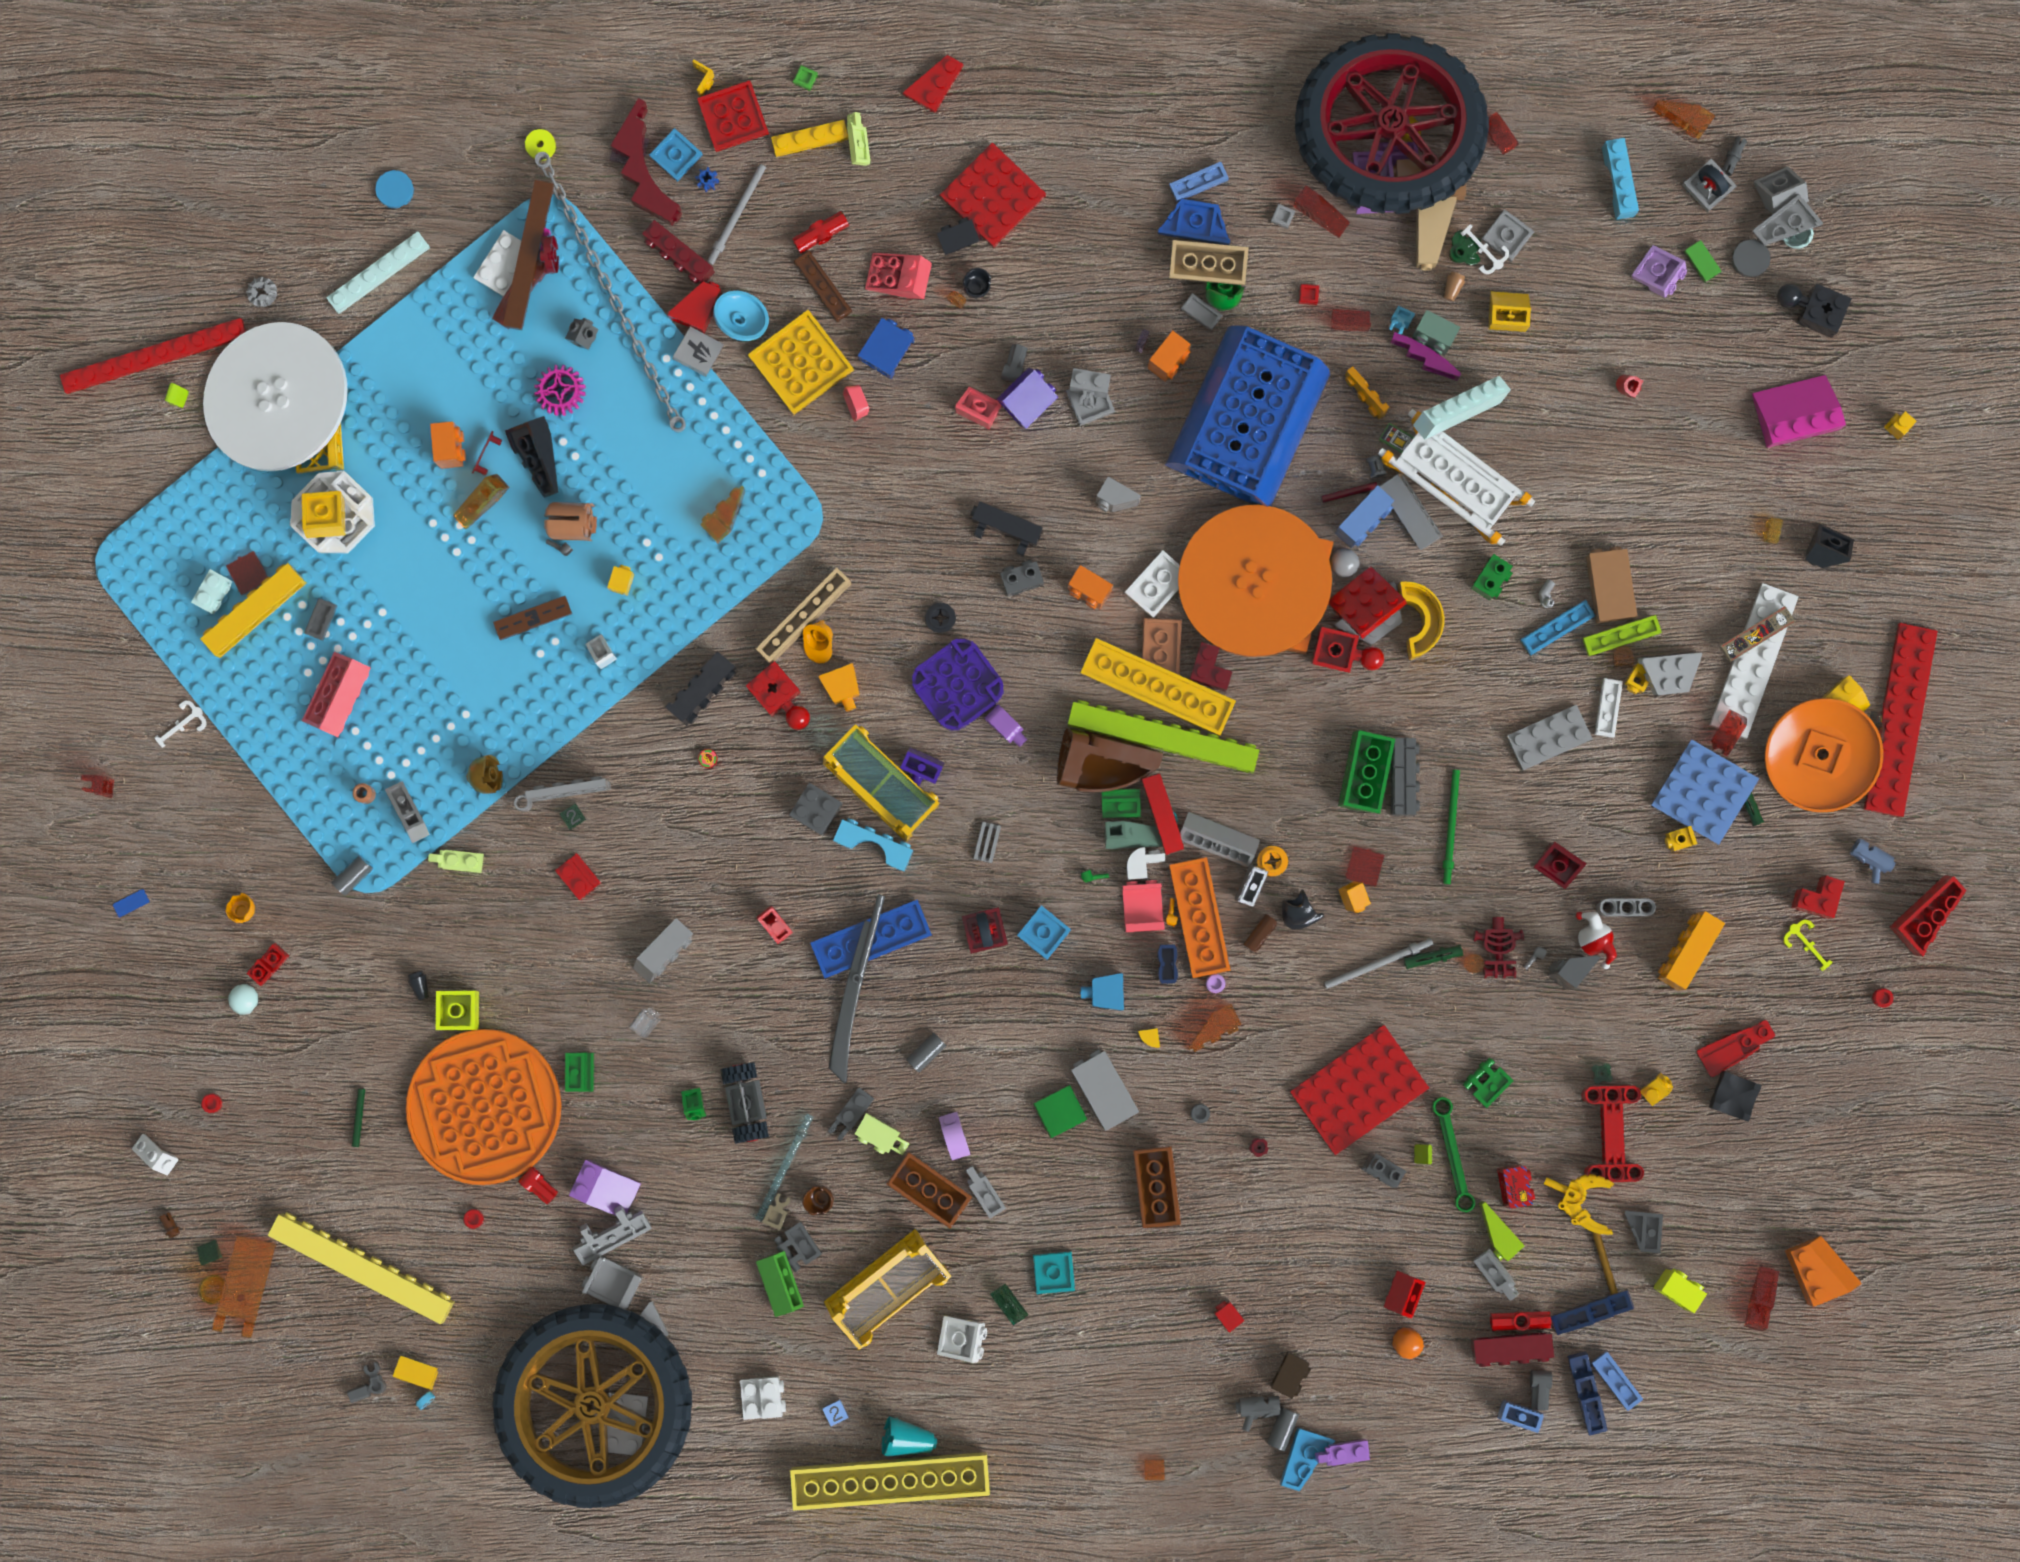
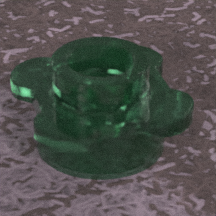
M1608 1063L1602 1066L1594 1065L1592 1067L1594 1072L1593 1081L1596 1084L1603 1081L1611 1082L1613 1079L1610 1071L1611 1066Z

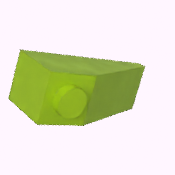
M1482 1201L1479 1204L1491 1246L1495 1249L1493 1253L1500 1261L1504 1259L1508 1262L1524 1247V1244L1488 1204Z

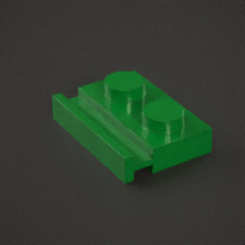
M1140 789L1101 792L1102 818L1141 817Z
M565 1053V1092H594V1053Z

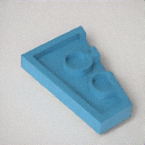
M1297 1427L1280 1485L1300 1491L1318 1464L1315 1460V1453L1324 1452L1325 1447L1333 1444L1335 1440Z

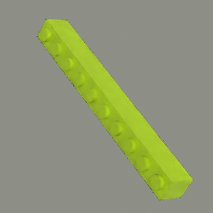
M1078 700L1077 703L1073 702L1067 725L1069 727L1251 774L1254 773L1259 749H1256V746L1253 744L1245 743L1243 746L1237 744V741L1226 738V741L1218 739L1219 736L1214 734L1201 735L1200 731L1195 729L1185 731L1181 730L1182 727L1179 725H1163V722L1160 720L1152 719V722L1144 720L1145 717L1140 715L1127 716L1126 712L1121 710L1111 712L1107 711L1105 706H1088L1089 703Z

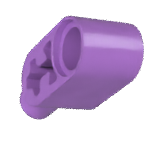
M997 705L985 717V720L1007 742L1011 743L1014 741L1021 747L1028 740L1021 733L1023 728L1001 706Z

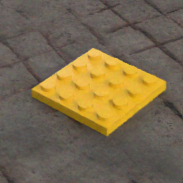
M809 310L805 311L748 354V357L793 415L854 371V368Z

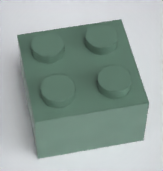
M1426 310L1412 339L1429 347L1440 356L1441 354L1445 356L1460 326Z

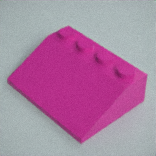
M1826 375L1752 393L1767 448L1837 431L1846 426L1842 408Z

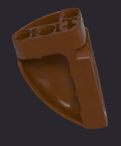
M1066 728L1058 758L1057 785L1083 792H1106L1124 788L1137 783L1141 778L1147 777L1157 770L1164 753L1102 734Z

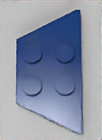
M1181 199L1164 224L1158 229L1159 235L1230 245L1225 223L1217 204Z

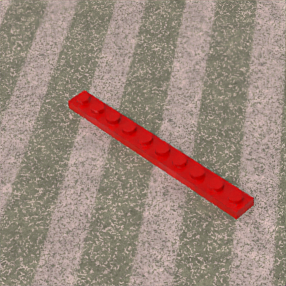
M238 318L61 374L60 378L64 392L70 394L231 343L238 336L246 332L243 319Z

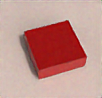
M1300 284L1299 304L1318 305L1319 285Z

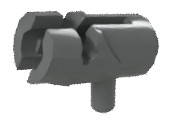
M1263 1396L1239 1398V1402H1236V1414H1240L1241 1418L1246 1417L1242 1430L1249 1432L1253 1420L1260 1416L1268 1418L1280 1415L1279 1396H1269L1268 1404L1264 1401Z

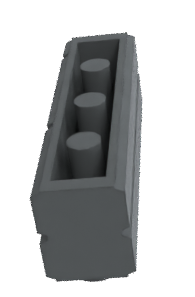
M1395 738L1391 759V816H1415L1416 812L1420 810V801L1416 800V792L1420 790V783L1416 781V773H1419L1420 764L1416 762V754H1419L1420 746L1419 743H1416V738Z

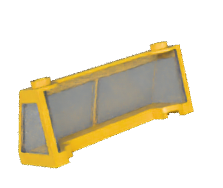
M914 1229L827 1298L824 1304L835 1323L860 1350L862 1347L870 1344L873 1336L872 1332L930 1285H944L952 1276L919 1232Z

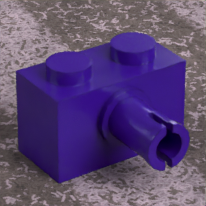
M910 747L900 768L912 773L910 779L918 786H920L923 779L936 784L945 762Z

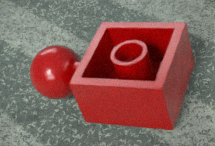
M1320 626L1311 664L1350 673L1353 660L1360 661L1365 669L1375 671L1383 665L1384 654L1375 646L1367 647L1364 650L1356 649L1359 635ZM1337 644V648L1340 651L1332 655L1330 648Z
M775 661L746 685L747 689L771 717L783 709L786 712V722L792 729L801 730L809 724V711L803 706H795L792 703V700L801 693L800 690ZM772 685H773V686L777 685V687H776L777 692L774 693L773 691H771V692L769 693V691H770V688H769V687L772 686Z

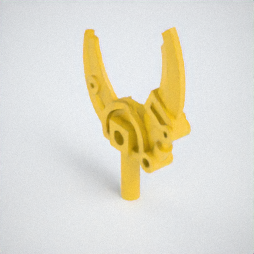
M1589 1174V1176L1582 1175L1580 1178L1572 1179L1568 1187L1546 1177L1544 1185L1565 1194L1564 1198L1560 1200L1558 1207L1572 1218L1571 1223L1573 1225H1581L1594 1233L1613 1235L1612 1229H1608L1607 1226L1595 1222L1590 1218L1589 1212L1581 1207V1204L1586 1199L1587 1189L1595 1187L1610 1189L1614 1185L1613 1182L1608 1179L1606 1180L1604 1177Z

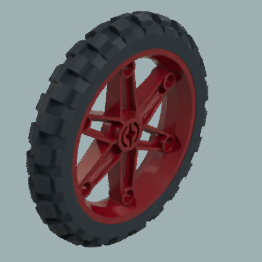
M1386 33L1385 36H1376V34L1361 37V40L1355 42L1351 40L1339 46L1338 50L1328 53L1306 78L1298 97L1295 112V135L1299 145V152L1303 161L1309 166L1311 174L1318 182H1322L1326 186L1327 191L1337 198L1340 196L1347 200L1348 204L1357 208L1362 206L1371 209V212L1384 214L1385 211H1393L1395 214L1410 213V210L1415 209L1423 210L1455 194L1456 190L1464 186L1472 177L1473 172L1478 167L1486 147L1489 131V117L1487 115V104L1484 94L1481 93L1479 83L1474 75L1465 69L1466 65L1456 56L1453 57L1446 53L1447 50L1436 43L1431 45L1424 42L1423 38L1412 35L1410 38L1402 37L1398 33ZM1379 70L1402 71L1389 100L1366 81L1362 75ZM1418 76L1433 85L1443 96L1447 104L1409 107ZM1405 84L1409 87L1401 109L1393 105ZM1346 87L1366 114L1330 122L1332 106L1340 92ZM1364 90L1382 109L1376 112L1361 92ZM1436 115L1434 119L1411 124L1409 121V117ZM1394 118V122L1389 128L1390 122H1392V119ZM1374 122V129L1347 131L1349 127ZM1453 123L1452 138L1449 146L1438 159L1418 132ZM1332 130H1338L1339 133H1334ZM1407 134L1423 154L1419 156L1401 137ZM1382 137L1390 141L1378 162L1374 159ZM1374 139L1365 170L1356 166L1341 152L1336 144L1337 141ZM1394 146L1422 170L1407 176H1381ZM1429 161L1432 165H1428L1425 162ZM1369 170H1375L1377 173H1371Z

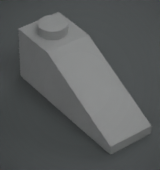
M403 781L385 789L411 842L414 843L430 835Z

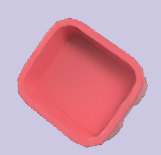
M860 385L846 386L843 390V396L852 419L856 422L868 415L869 406Z

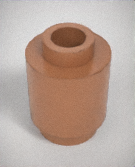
M361 783L354 787L353 797L360 803L369 804L374 801L376 792L372 786Z

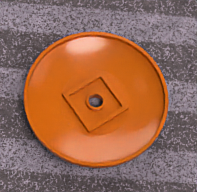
M1817 698L1792 707L1778 719L1771 729L1766 742L1765 767L1773 787L1789 803L1807 811L1834 812L1855 804L1873 787L1882 768L1883 744L1877 727L1861 709L1843 700ZM1820 749L1827 750V756L1823 759L1817 757V752Z

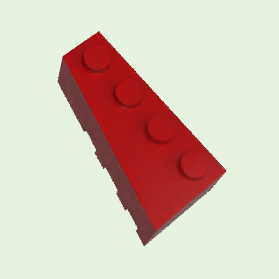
M1944 875L1889 927L1914 955L1923 957L1930 943H1933L1936 938L1935 935L1941 926H1944L1948 915L1955 909L1965 894L1966 889L1954 876Z

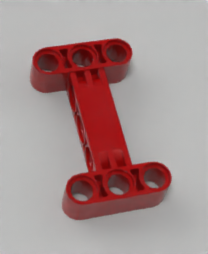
M1629 1085L1585 1087L1581 1093L1583 1101L1589 1104H1600L1602 1164L1588 1165L1584 1170V1175L1589 1176L1591 1170L1597 1168L1599 1171L1598 1176L1604 1177L1611 1182L1640 1181L1644 1176L1643 1168L1638 1164L1625 1163L1623 1103L1638 1102L1641 1098V1091L1636 1086ZM1610 1089L1615 1092L1613 1100H1609L1607 1097V1092ZM1629 1089H1632L1635 1093L1634 1098L1631 1100L1626 1096ZM1590 1090H1594L1596 1093V1097L1592 1101L1587 1096ZM1615 1167L1618 1170V1175L1612 1178L1610 1170ZM1632 1167H1635L1638 1171L1637 1176L1634 1178L1629 1174Z

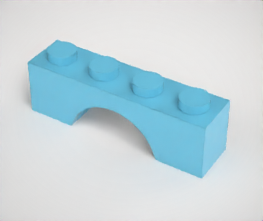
M1625 138L1608 140L1602 146L1605 166L1608 167L1612 178V203L1615 218L1619 220L1635 217L1639 208Z
M848 818L847 821L842 819L833 839L834 842L849 849H853L862 842H874L883 848L887 865L905 872L913 854L910 844L900 841V844L892 841L893 837L883 833L880 836L875 834L876 830L865 826L863 829L857 826L858 822Z

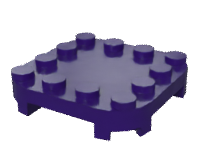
M967 639L951 641V643L921 665L919 664L912 676V685L917 695L937 722L949 731L960 730L968 726L995 706L1004 694L1001 677L977 645Z

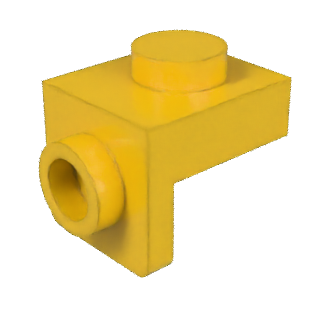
M1659 1073L1654 1080L1641 1088L1640 1091L1651 1106L1669 1095L1673 1086L1667 1076Z

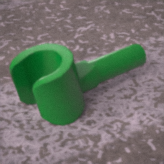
M1091 870L1081 873V877L1087 883L1097 879L1109 878V873L1092 875Z

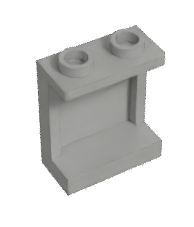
M604 1256L599 1257V1259L595 1258L590 1268L593 1270L590 1277L586 1276L581 1287L584 1288L582 1293L589 1294L609 1305L627 1310L644 1276Z

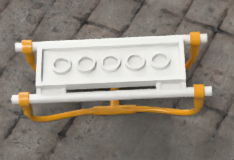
M1413 409L1408 414L1412 418V426L1422 414ZM1413 426L1416 436L1398 459L1389 450L1386 451L1382 448L1378 454L1382 457L1384 465L1407 475L1471 523L1490 544L1497 543L1502 546L1506 541L1499 532L1491 530V527L1508 505L1519 506L1527 504L1532 507L1535 503V500L1531 498L1532 495L1528 492L1524 493L1443 431L1424 440ZM1417 472L1421 473L1423 476H1425L1433 483H1429L1428 481L1423 479L1421 476L1417 474ZM1517 496L1519 501H1514V497ZM1458 502L1465 506L1467 509H1469L1471 512H1473V514L1471 515L1469 512L1463 509L1460 505H1458Z

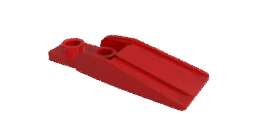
M1763 1020L1751 1028L1748 1027L1698 1049L1697 1054L1709 1076L1714 1077L1720 1074L1721 1071H1725L1753 1054L1760 1048L1759 1045L1774 1038L1775 1033L1769 1022Z

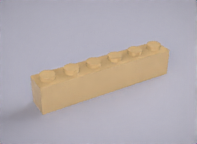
M836 568L756 648L757 652L769 664L776 661L803 634L805 626L813 624L851 585V581Z

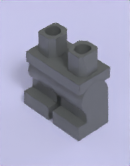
M1370 1153L1361 1170L1371 1176L1378 1177V1180L1393 1189L1398 1187L1406 1173L1404 1169L1377 1153Z

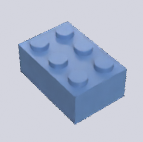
M1377 485L1338 527L1335 534L1351 549L1355 545L1359 547L1368 536L1366 533L1368 531L1372 533L1381 522L1379 519L1382 518L1384 520L1394 508L1391 505L1395 500Z

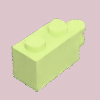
M866 1113L855 1132V1135L858 1136L857 1140L866 1145L868 1142L875 1145L873 1149L881 1154L889 1153L892 1149L904 1155L910 1144L898 1137L901 1132ZM896 1140L901 1142L898 1149L893 1146Z

